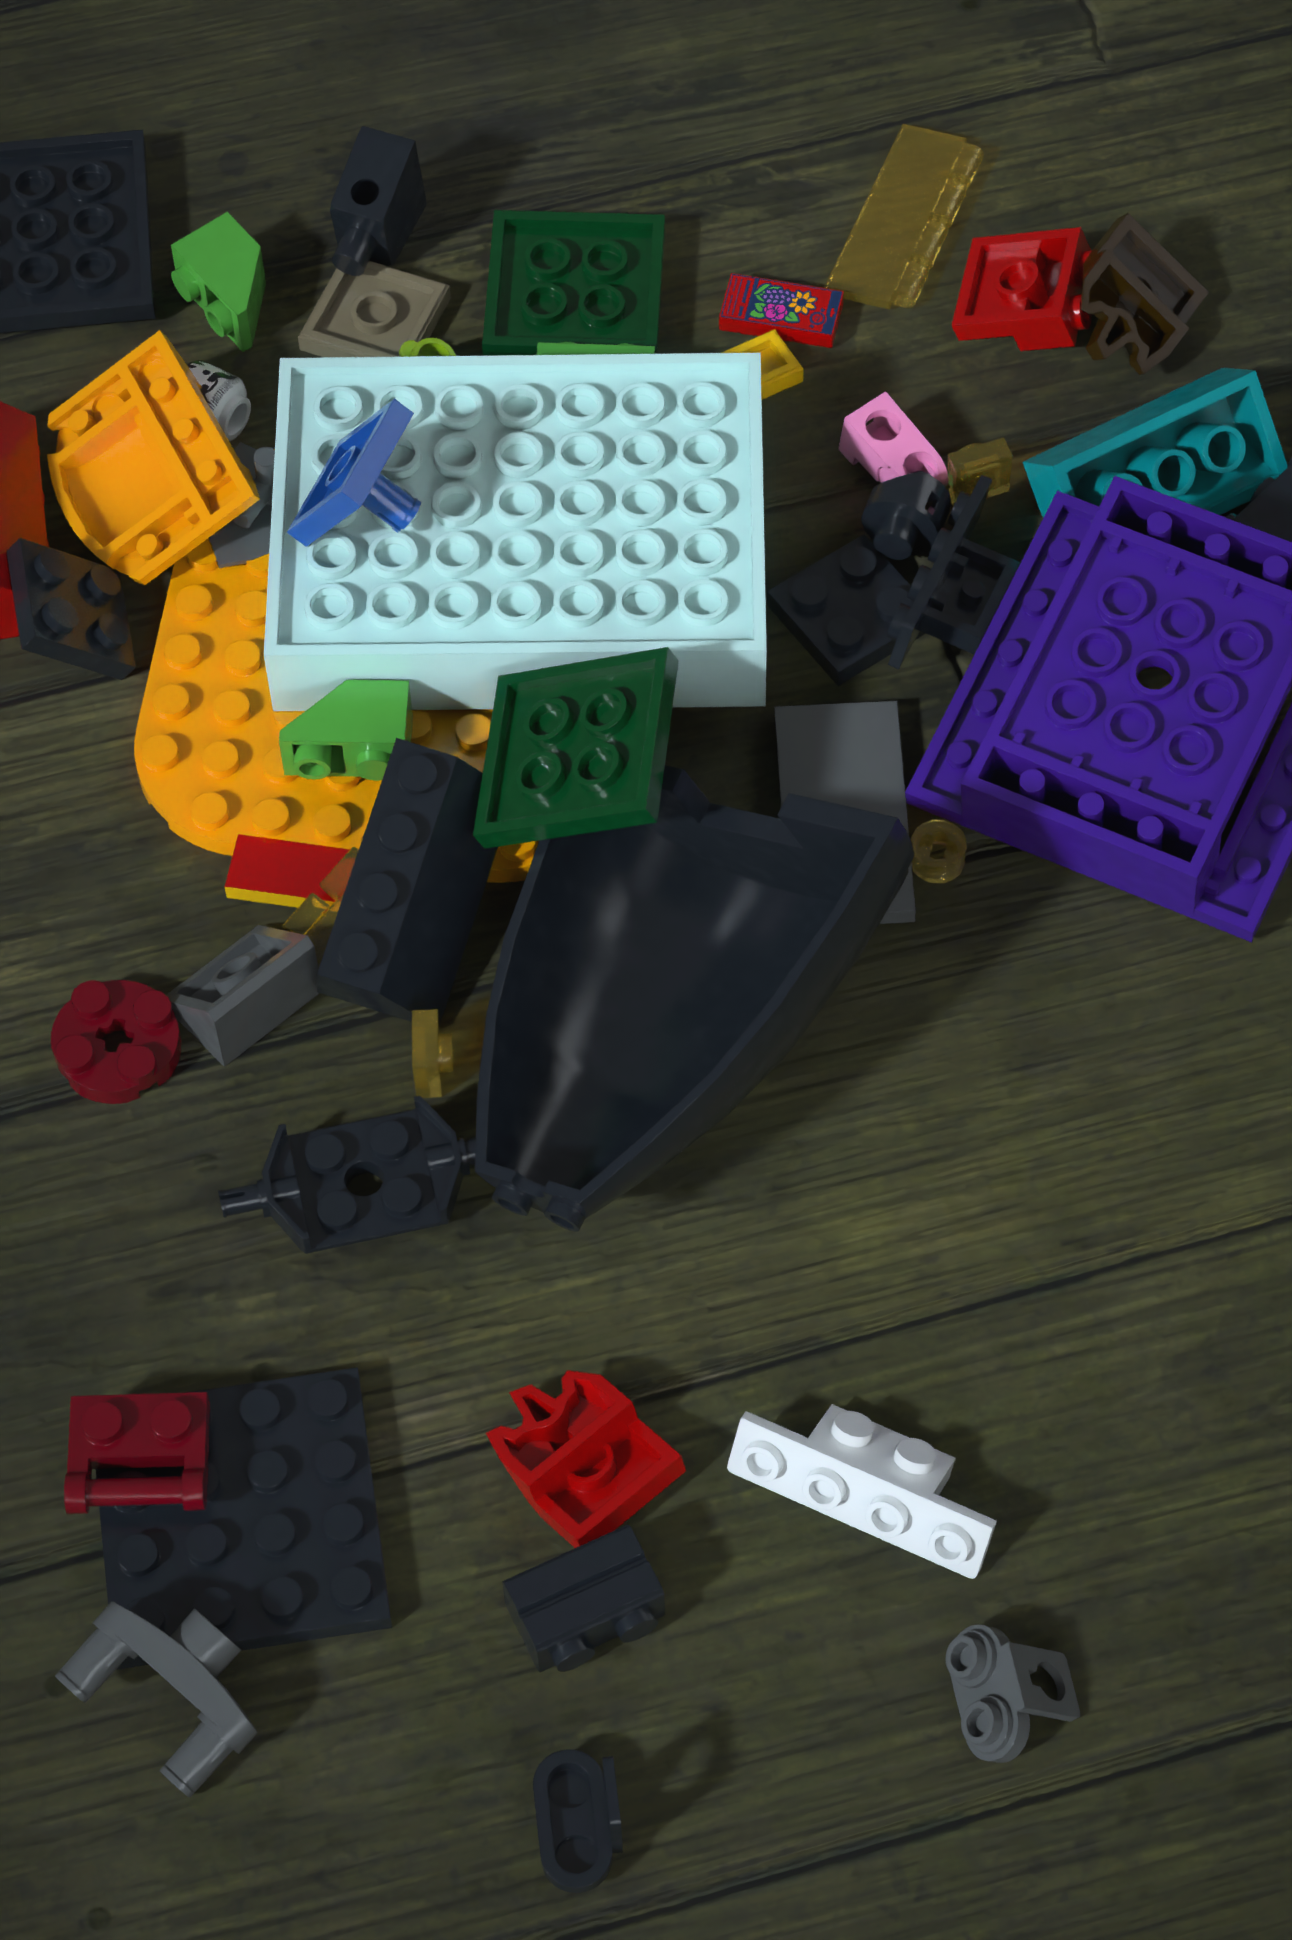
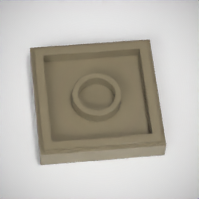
M372 261L368 262L361 276H351L336 268L298 336L299 349L321 357H400L399 349L404 342L414 340L418 343L422 339L430 338L451 299L450 285Z

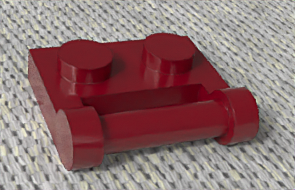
M207 1392L71 1396L68 1462L64 1481L66 1513L88 1514L90 1507L164 1504H183L184 1511L206 1510L210 1401ZM184 1467L182 1476L92 1479V1469Z

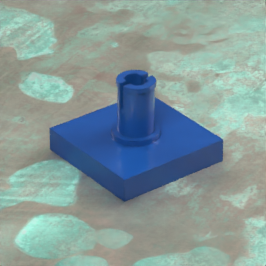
M394 398L342 438L328 459L287 533L307 547L362 505L391 526L395 532L398 533L401 529H404L415 517L421 506V501L413 498L381 474V471L414 413Z

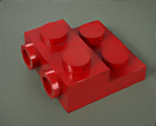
M1076 227L973 238L951 325L958 340L1013 336L1020 351L1074 347L1078 330L1088 329L1092 319V314L1081 310L1083 263L1092 252L1082 228Z

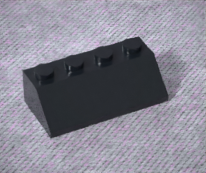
M396 738L317 973L318 993L439 1030L498 847L484 849L473 836L482 772L456 756Z

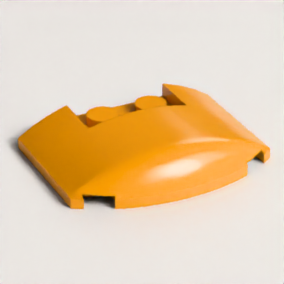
M161 330L49 413L47 427L53 432L59 430L56 453L47 454L52 485L65 518L76 535L96 557L112 569L128 575L135 582L143 585L156 578L260 500L250 470L241 463L200 391L201 385Z

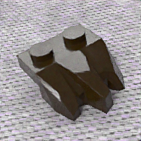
M1129 213L1115 220L1083 263L1081 310L1088 314H1094L1099 318L1086 346V350L1092 359H1106L1124 346L1129 354L1130 365L1141 375L1148 372L1171 354L1189 330L1186 322L1209 292Z

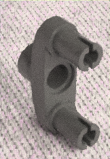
M111 1601L93 1621V1624L97 1627L96 1630L58 1671L55 1677L75 1696L86 1703L128 1656L135 1660L139 1655L201 1711L197 1717L202 1722L159 1770L181 1792L191 1798L233 1750L240 1754L258 1733L237 1701L217 1679L241 1649L195 1608L169 1636L140 1616Z

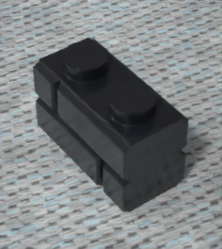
M628 1524L502 1581L507 1610L539 1672H543L553 1666H556L560 1672L573 1670L585 1664L594 1656L595 1647L616 1637H619L621 1642L624 1643L638 1640L652 1632L658 1625L657 1619L665 1615V1595L662 1586L649 1561L646 1560L644 1551L631 1526Z

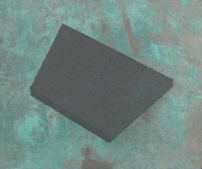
M261 925L256 926L167 994L176 1019L225 1067L319 994L317 992L318 964L315 946L308 935Z

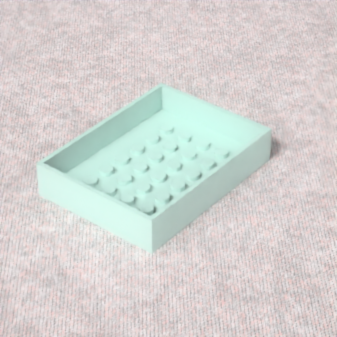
M761 353L280 358L264 660L273 711H306L346 680L409 681L412 710L493 709L497 680L500 675L669 647L679 661L673 707L766 706L767 648ZM395 398L414 414L383 467L381 474L413 498L421 501V506L415 517L404 529L397 533L391 526L362 505L310 545L304 546L289 535L287 531L338 442Z

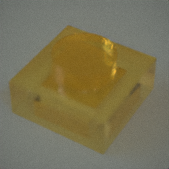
M1004 437L983 444H969L959 451L948 454L947 472L949 483L946 489L950 493L953 506L961 490L972 494L981 475L993 479L987 498L1009 492L1013 455Z
M438 1009L412 1010V1067L416 1096L420 1095L422 1098L442 1097V1073L454 1072L452 1033L440 1034Z

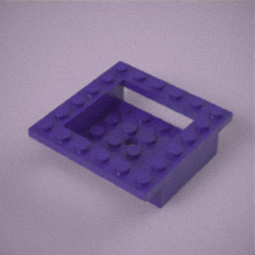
M1114 476L1100 506L1057 491L905 791L906 803L1252 943L1292 858V703L1220 855L1219 852L1223 830L1292 687V542ZM1159 667L1171 675L1172 681L1166 687L1154 690L1140 684L1137 676L1146 668Z

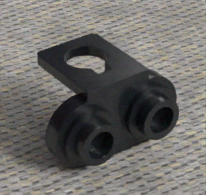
M560 1750L547 1756L539 1764L534 1774L533 1791L541 1864L547 1879L563 1891L582 1893L596 1888L606 1879L610 1872L613 1860L612 1854L623 1853L613 1756L602 1757V1773L598 1763L588 1754L578 1750Z

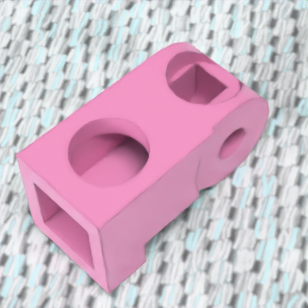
M886 391L844 418L839 451L852 465L860 462L877 482L882 483L899 476L923 471L939 480L944 487L949 483L946 466L938 452ZM874 418L873 422L866 426V423Z

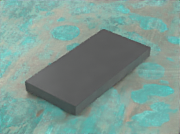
M897 701L774 707L781 807L788 794L791 793L898 817L909 836ZM912 864L908 868L909 873L900 891L880 924L915 922L916 909Z

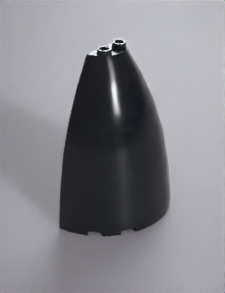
M665 765L657 823L539 840L504 936L485 1021L477 1091L475 1172L496 1188L492 1199L503 1208L522 1216H527L532 1207L544 1212L546 1218L556 1225L570 1231L579 1232L585 1219L659 1171L730 1114L793 1049L858 960L900 891L909 873L908 868L914 858V851L908 833L898 817L791 793L786 797L778 813L779 818L710 803L684 769Z

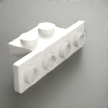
M831 1404L808 1438L745 1411L740 1419L727 1465L729 1472L963 1576L973 1579L978 1575L997 1522L990 1517L939 1496L949 1480L955 1457L934 1449L929 1443L921 1439L909 1438L872 1422L867 1416L859 1412L847 1411Z

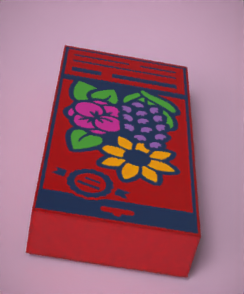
M731 273L719 315V330L760 336L775 329L783 341L832 348L843 308L844 291Z

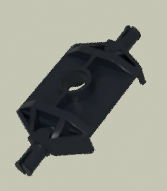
M420 1095L414 1097L415 1109L328 1128L288 1136L286 1125L281 1124L278 1126L262 1171L263 1179H258L255 1184L218 1190L223 1217L227 1218V1216L263 1209L264 1218L271 1216L305 1254L448 1224L463 1177L470 1174L469 1165L475 1164L476 1137L464 1139L462 1136L457 1138L456 1132ZM361 1174H373L383 1181L381 1188L369 1196L355 1195L347 1189V1186L354 1177Z

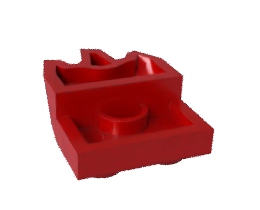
M567 1370L561 1378L563 1392L556 1399L531 1384L509 1392L523 1416L522 1425L516 1429L501 1425L486 1432V1435L502 1464L528 1503L547 1524L569 1544L577 1548L616 1530L685 1473L686 1468L682 1456L638 1418L633 1402L601 1374Z

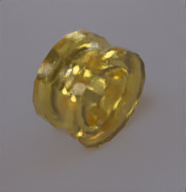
M931 820L922 823L916 828L911 837L914 858L911 862L913 872L922 880L930 883H946L954 880L961 874L965 866L967 845L963 831L954 823L945 820ZM933 844L946 846L944 859L930 857Z

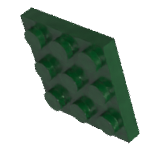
M494 210L482 341L483 356L537 355L538 342H574L577 344L603 345L627 343L636 346H655V354H658L665 215Z
M669 647L498 676L473 836L484 849L657 823L679 662Z

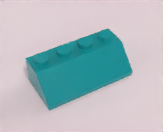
M1220 368L1022 462L1043 518L1057 491L1100 506L1114 476L1222 515L1249 502L1258 486L1266 478L1273 477L1276 479L1288 467L1256 370Z

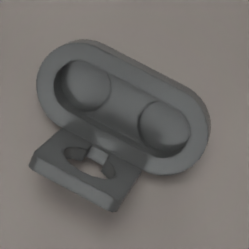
M979 1624L965 1628L949 1644L945 1661L956 1696L962 1732L970 1750L979 1759L995 1763H1006L1016 1758L1025 1747L1029 1737V1714L1069 1722L1080 1717V1709L1069 1666L1063 1653L1012 1643L1001 1630ZM1038 1666L1044 1668L1053 1678L1058 1694L1056 1701L1049 1698L1040 1686L1032 1685L1030 1674L1036 1672Z

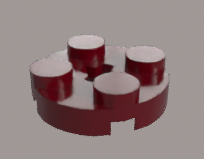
M88 980L79 984L73 990L71 1000L61 1008L56 1016L51 1031V1048L59 1071L68 1079L70 1087L80 1096L99 1103L121 1104L140 1098L139 1091L151 1087L155 1082L158 1083L159 1087L170 1078L181 1056L182 1038L169 997L163 992L154 990L145 984L129 980H110L105 982ZM116 1031H123L127 1037L133 1038L131 1044L121 1043L117 1048V1052L107 1051L106 1043L102 1040L106 1035Z

